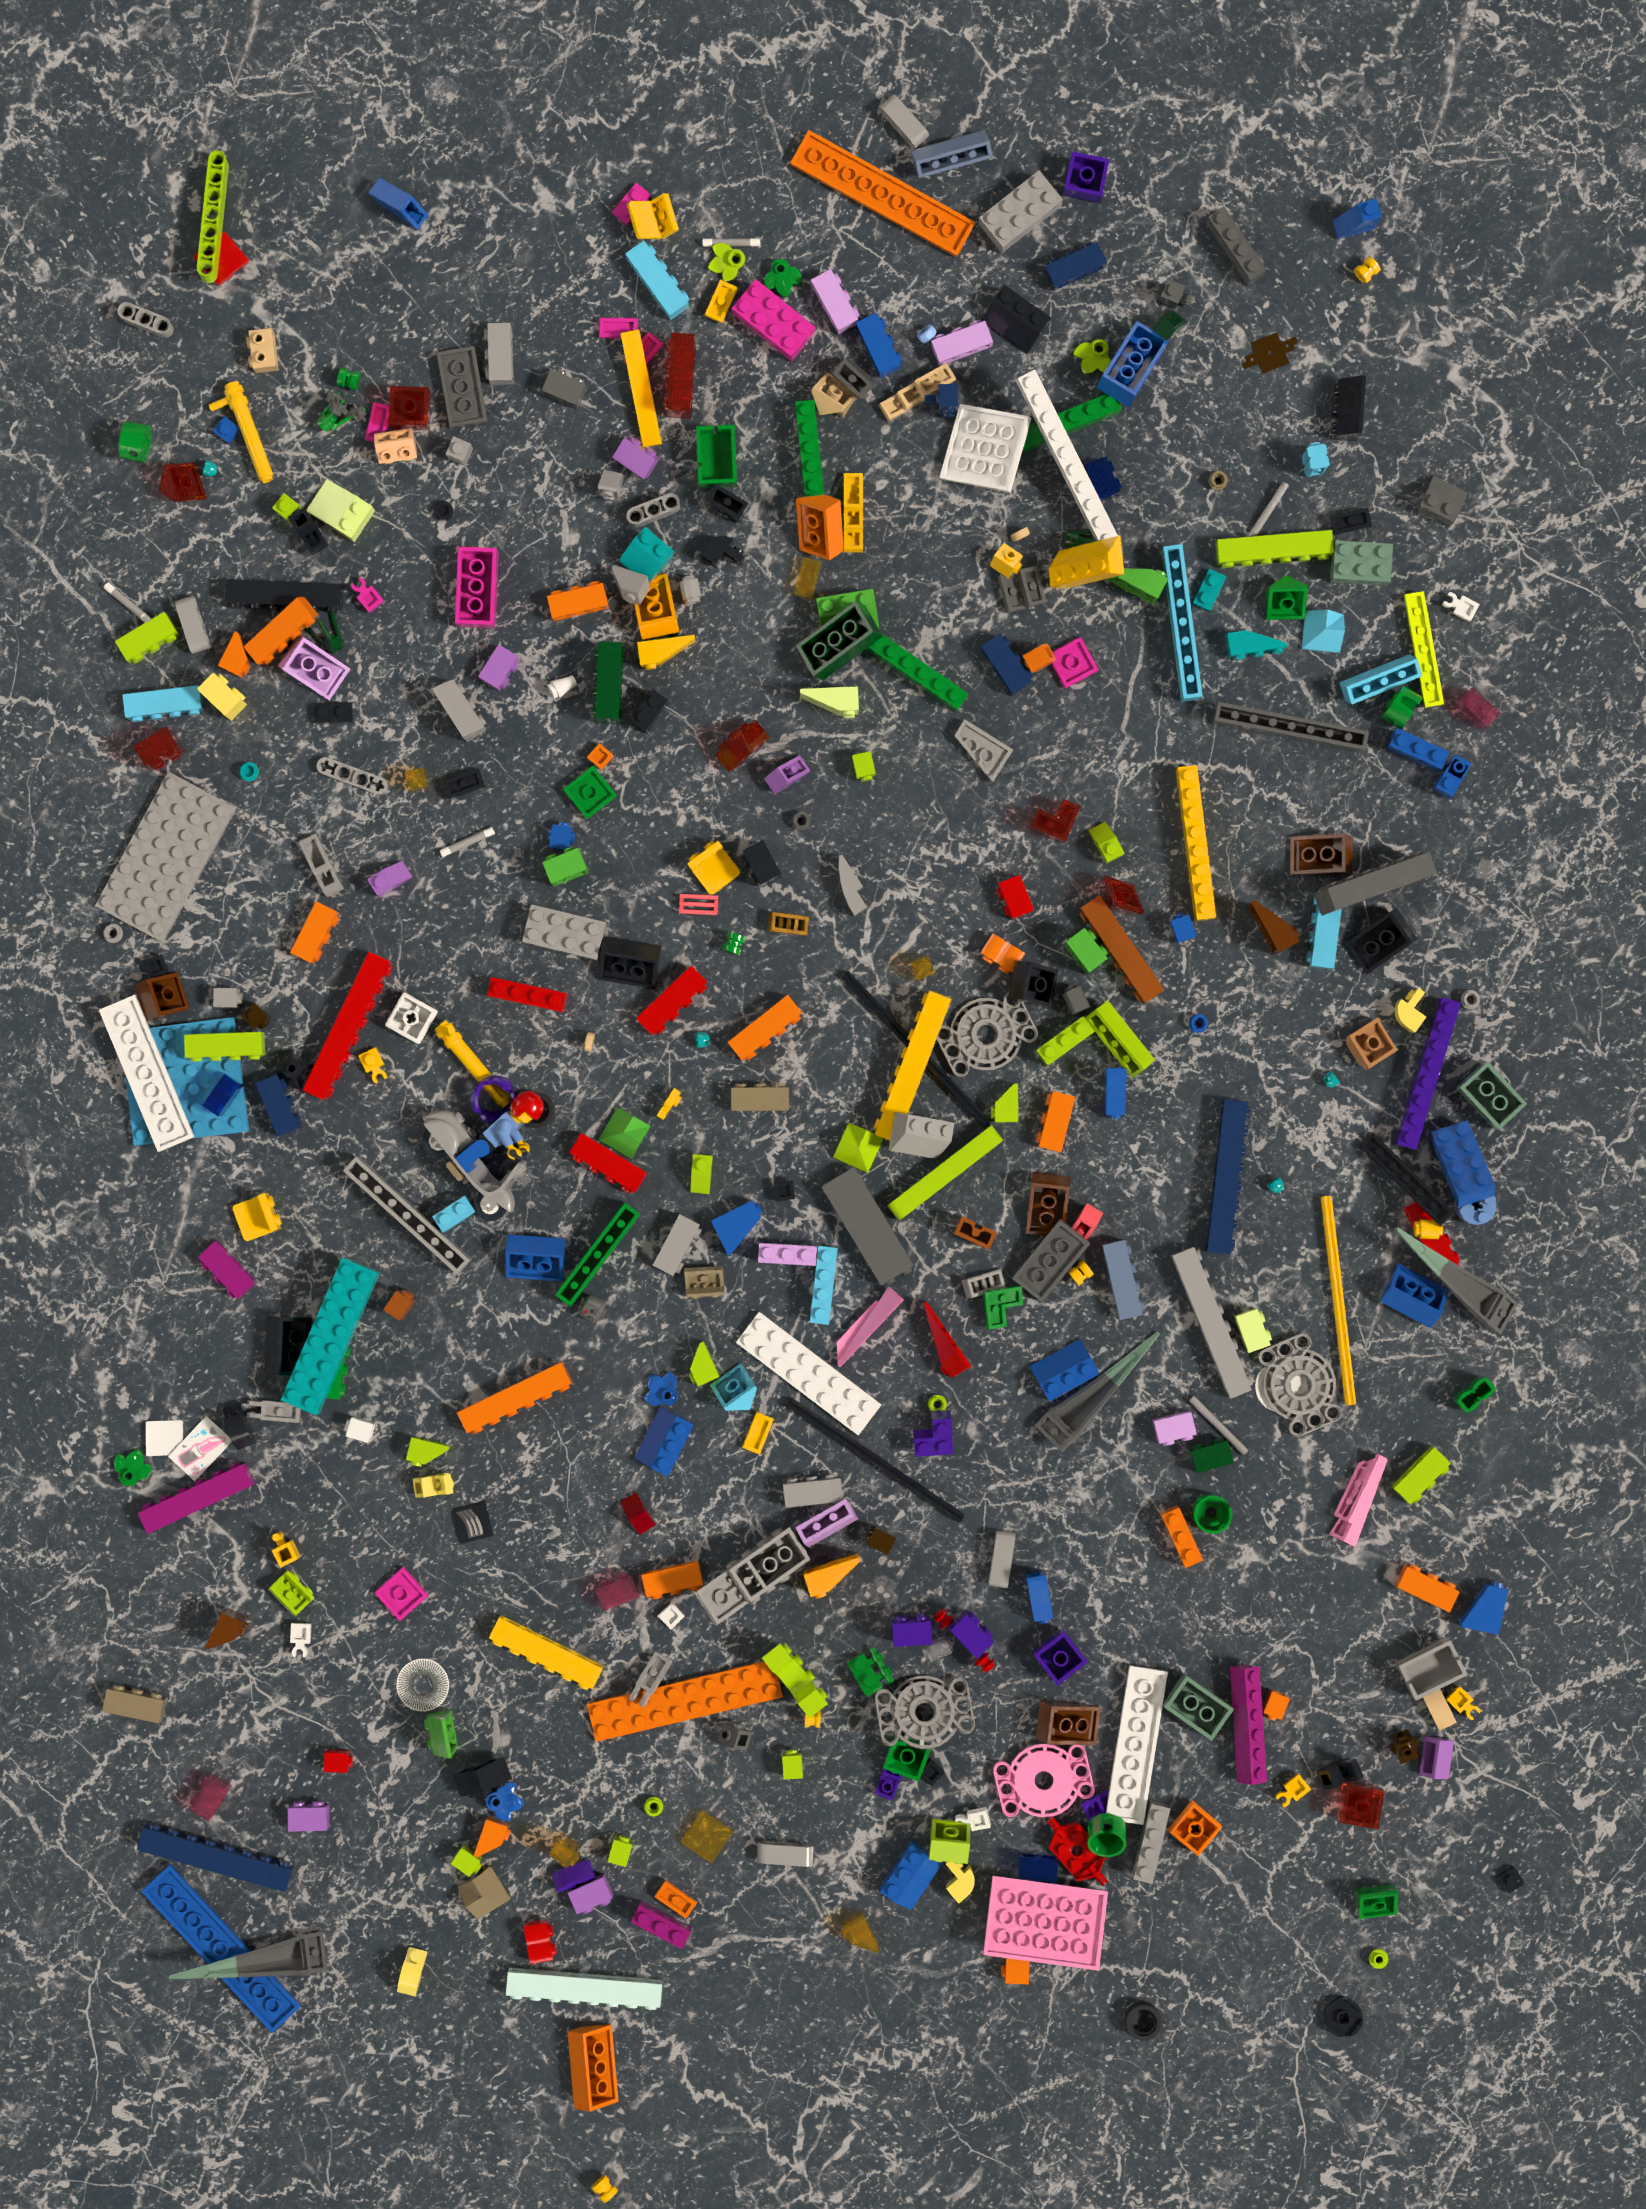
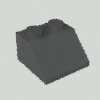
M1433 475L1416 510L1451 527L1464 504L1468 492Z

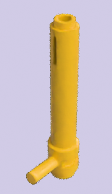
M238 381L228 383L224 386L226 397L209 404V408L211 411H214L229 404L230 409L235 414L259 480L262 483L270 482L273 480V472L249 411L247 397L243 395L244 389Z
M446 1020L435 1029L438 1038L443 1039L444 1045L453 1051L478 1083L488 1076H493L463 1041V1036L455 1031L452 1023H448ZM488 1084L483 1086V1089L498 1107L504 1108L511 1102L508 1093L498 1085Z

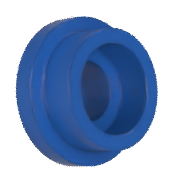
M1195 1014L1189 1020V1027L1195 1033L1204 1032L1208 1027V1020L1202 1014ZM1196 1020L1201 1021L1202 1024L1200 1027L1195 1026Z

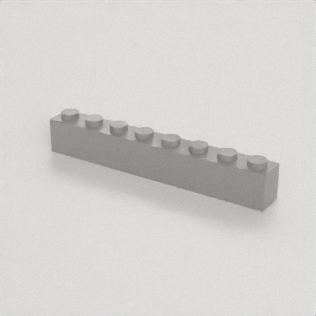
M355 1157L343 1170L456 1274H460L472 1261L465 1252L360 1157Z
M1190 1247L1172 1254V1260L1228 1398L1231 1399L1251 1391L1252 1380L1249 1374L1246 1375L1243 1370L1246 1367L1242 1356L1238 1357L1237 1355L1238 1345L1235 1339H1231L1229 1335L1231 1328L1228 1321H1224L1222 1318L1223 1308L1220 1303H1216L1214 1296L1217 1294L1214 1286L1208 1283L1207 1278L1210 1277L1206 1267L1202 1268L1200 1260H1202V1256L1199 1250Z

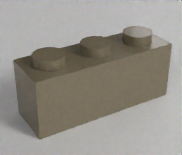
M735 1084V1088H731V1111H789V1087H785V1084H774V1087H766V1084H754V1088H747V1084Z
M113 1684V1686L107 1688L102 1712L154 1723H160L163 1720L167 1698L162 1697L161 1693L151 1692V1694L143 1693L144 1690L138 1688L128 1690L124 1689L125 1686Z

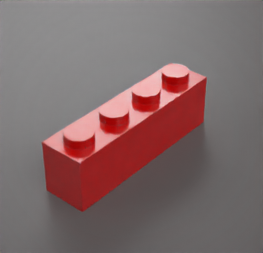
M691 965L636 1019L652 1036L655 1033L659 1035L665 1030L666 1027L664 1025L669 1020L673 1022L680 1015L678 1011L682 1007L685 1009L693 1003L692 998L696 994L700 996L707 989L705 985L708 982Z
M491 977L487 996L564 1013L568 994Z
M583 1133L580 1134L569 1152L573 1155L571 1157L573 1160L580 1164L582 1161L589 1164L588 1169L596 1174L599 1171L605 1174L604 1178L613 1184L615 1181L622 1185L620 1188L629 1194L632 1191L634 1193L637 1192L648 1174Z
M1415 1201L1402 1207L1413 1231L1415 1221L1433 1220ZM1447 1233L1439 1235V1239H1419L1417 1237L1419 1242L1460 1266L1458 1263L1460 1258L1456 1251H1452L1450 1247L1452 1242Z

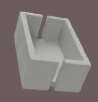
M1447 1637L1395 1662L1414 1700L1421 1699L1468 1675L1461 1660L1457 1657L1458 1654L1451 1640Z

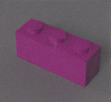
M214 1241L198 1256L201 1260L199 1262L205 1270H210L214 1274L212 1277L220 1285L223 1283L227 1287L226 1292L233 1299L235 1297L237 1299L242 1298L257 1283L219 1241Z
M642 1900L631 1919V1923L680 1949H683L692 1930L691 1926Z

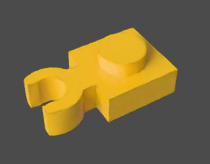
M377 1047L358 1055L366 1073L373 1072L372 1080L374 1083H379L377 1080L378 1074H382L384 1079L388 1078L386 1072L380 1069L385 1064Z
M675 1088L673 1089L657 1114L659 1118L664 1120L672 1106L677 1107L682 1099L680 1091Z
M1459 1685L1445 1698L1459 1713L1465 1710V1714L1470 1720L1474 1719L1470 1715L1471 1710L1475 1709L1478 1713L1481 1712L1476 1705L1470 1704L1474 1699Z
M1297 1773L1283 1785L1287 1790L1278 1792L1275 1797L1278 1800L1284 1796L1286 1800L1282 1803V1806L1286 1807L1289 1805L1292 1797L1298 1801L1311 1788Z

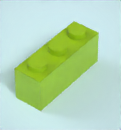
M163 612L115 642L126 661L130 664H135L143 660V656L149 652L150 654L157 652L160 649L159 646L164 643L169 644L175 641L179 632L168 614Z
M1082 1016L1038 1048L1036 1053L1045 1065L1048 1066L1095 1031L1084 1016Z
M1430 1446L1391 1487L1410 1505L1412 1503L1415 1504L1422 1498L1421 1493L1425 1489L1429 1490L1435 1485V1479L1439 1475L1443 1476L1450 1469L1448 1466L1451 1463L1435 1447Z

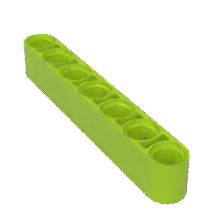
M218 150L211 152L208 157L197 271L205 283L214 282L218 276L229 164L224 153ZM219 160L222 161V163L219 165L215 164ZM215 179H221L219 182L213 183ZM213 197H219L216 201H211ZM211 215H217L214 219H209ZM215 233L213 237H207L208 234ZM208 251H213L211 255H205ZM211 269L208 274H203L205 270Z
M991 1125L888 1204L887 1207L898 1221L996 1147L1003 1139Z

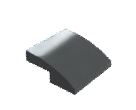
M1037 566L1020 569L1017 574L1013 573L1009 579L1002 574L998 576L1007 613L1047 603Z

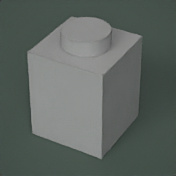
M453 436L446 455L448 459L466 466L473 447L470 443Z
M214 988L213 1007L240 1008V1004L243 1003V993H240V989Z

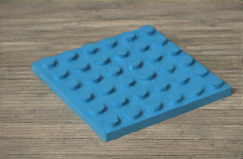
M235 1017L150 1028L193 1131L194 1138L248 1132L249 1124L241 1060H229V1057H221V1061H210V1058H202V1062H191L190 1058H185L184 1035L237 1033ZM125 1074L134 1146L153 1144V1139Z

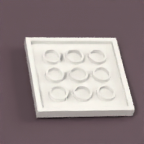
M960 404L939 478L946 481L1011 493L1031 418L1019 414Z

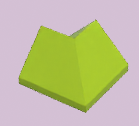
M848 1123L833 1158L868 1173L884 1138Z

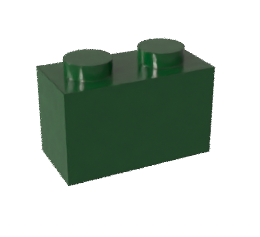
M1222 1437L1212 1439L1211 1443L1204 1445V1443L1195 1444L1193 1449H1189L1194 1470L1197 1474L1234 1463L1228 1440H1223Z

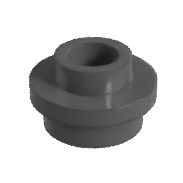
M799 811L793 815L792 825L795 829L802 831L810 826L811 819L806 812ZM804 818L805 822L801 825L798 824L797 820Z

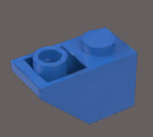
M1455 754L1441 773L1432 790L1447 799L1453 797L1472 763Z

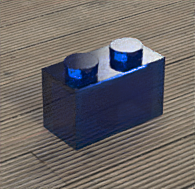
M1105 456L1085 464L1084 469L1101 502L1119 496L1122 487L1119 479L1114 477L1113 472L1115 469L1111 460L1108 461Z
M223 1074L202 1106L215 1115L222 1117L244 1085L229 1074Z
M1019 1853L1018 1879L1051 1884L1057 1883V1856Z

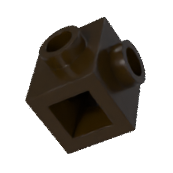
M1408 1729L1390 1735L1392 1742L1389 1744L1390 1750L1393 1755L1396 1754L1400 1764L1419 1758L1416 1747L1419 1746L1415 1735L1411 1736Z

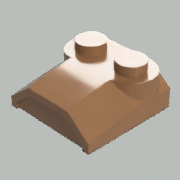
M1379 1017L1346 1037V1044L1357 1063L1365 1070L1398 1051L1379 1021Z

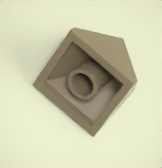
M491 1866L458 1886L465 1907L477 1920L511 1899Z

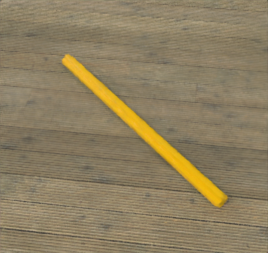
M1323 1196L1321 1197L1344 1399L1346 1405L1356 1404L1332 1197Z

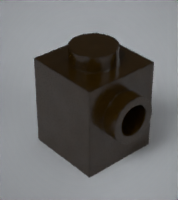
M255 1002L241 1015L254 1030H263L269 1024L268 1020L271 1018Z
M875 1526L874 1529L870 1528L865 1539L868 1540V1546L888 1555L896 1540V1536Z

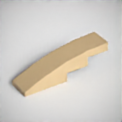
M945 363L916 379L914 383L898 391L896 395L881 402L879 407L889 422L922 403L925 395L936 394L939 384H951L956 380V377L948 364Z

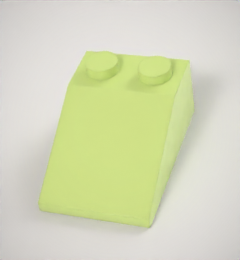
M326 479L307 508L308 513L353 542L356 541L375 512L370 504Z
M858 687L800 689L801 699L839 716H843L845 719L855 718V715L859 713Z

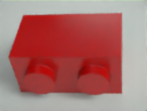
M1020 875L998 883L999 888L996 891L999 898L1004 899L1006 906L1003 908L1007 917L1010 916L1013 920L1034 911Z

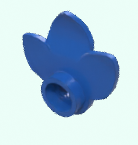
M668 1371L663 1378L657 1375L648 1376L647 1385L650 1391L643 1396L647 1403L654 1406L660 1404L671 1406L677 1402V1379L671 1372ZM670 1392L671 1397L666 1399V1393Z
M513 1782L505 1783V1786L498 1788L496 1792H492L486 1797L485 1803L487 1808L494 1811L496 1817L502 1821H510L511 1812L519 1810L524 1805L523 1800L514 1795L516 1784ZM494 1799L499 1800L497 1805L492 1804Z

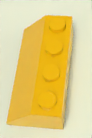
M1121 536L1060 550L1049 567L1050 588L1067 589L1124 575Z

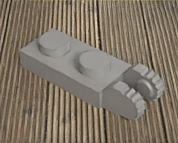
M247 1400V1405L261 1406V1413L246 1412V1417L300 1423V1408L281 1401Z
M655 1651L637 1680L629 1700L635 1701L641 1689L646 1692L639 1705L645 1707L671 1666L672 1660Z

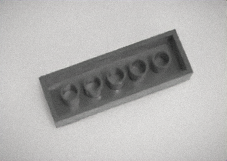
M1419 851L1410 856L1402 857L1357 875L1320 887V892L1314 894L1320 913L1323 916L1421 881L1438 873L1430 852L1423 854L1422 851Z

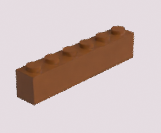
M1097 896L1079 909L1081 911L1079 916L1084 923H1089L1092 927L1090 930L1096 939L1099 938L1103 943L1102 946L1113 958V961H1111L1117 971H1122L1124 982L1128 987L1131 985L1135 990L1133 994L1138 1002L1142 1001L1145 1004L1163 992L1164 988L1101 896Z

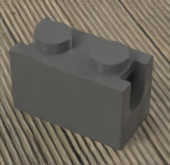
M844 358L832 373L860 399H867L869 396L868 391L871 388H876L878 385L875 380L851 359Z
M550 369L542 388L543 395L578 409L587 390L584 380L578 377L570 378L566 376V372L556 369V371Z

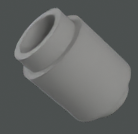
M694 576L683 577V581L679 582L683 601H685L686 605L700 603L702 596L698 579L694 578Z

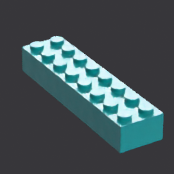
M342 1257L281 1401L311 1414H320L381 1273L380 1271L347 1257Z

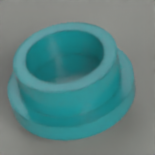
M246 762L240 767L239 773L242 779L250 782L258 777L259 769L254 763Z

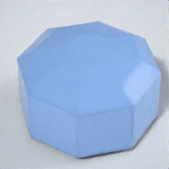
M927 325L918 332L917 337L922 343H927L935 337L937 331L932 325Z

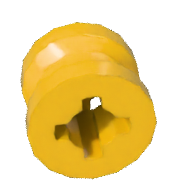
M821 1710L811 1718L805 1713V1727L815 1726L820 1728Z

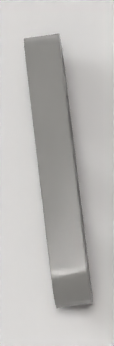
M323 757L317 762V770L325 776L376 795H384L388 791L389 785L382 777L327 757ZM328 761V765L335 768V764L338 766L335 769L334 775H331L333 771L330 769L323 771L321 764H325ZM347 768L349 770L348 777L340 778L339 770ZM361 774L367 777L364 785H359L356 781L357 777ZM371 777L374 778L372 780L374 783L379 784L382 781L384 789L377 791V788L373 785H370V789L367 788L371 782Z

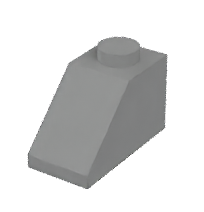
M613 565L614 580L623 600L640 605L650 589L648 576Z

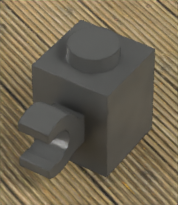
M1168 279L1159 303L1174 309L1177 308L1179 302L1192 307L1195 297L1183 294L1185 285Z

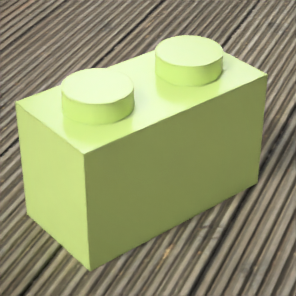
M1254 1308L1234 1315L1246 1352L1250 1353L1270 1346L1269 1341L1272 1338L1269 1330L1264 1328L1263 1322H1265L1262 1311Z

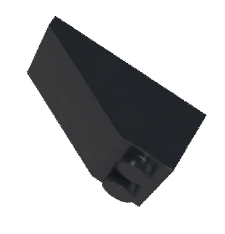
M1395 908L1345 944L1365 973L1369 974L1418 940V938L1397 908Z

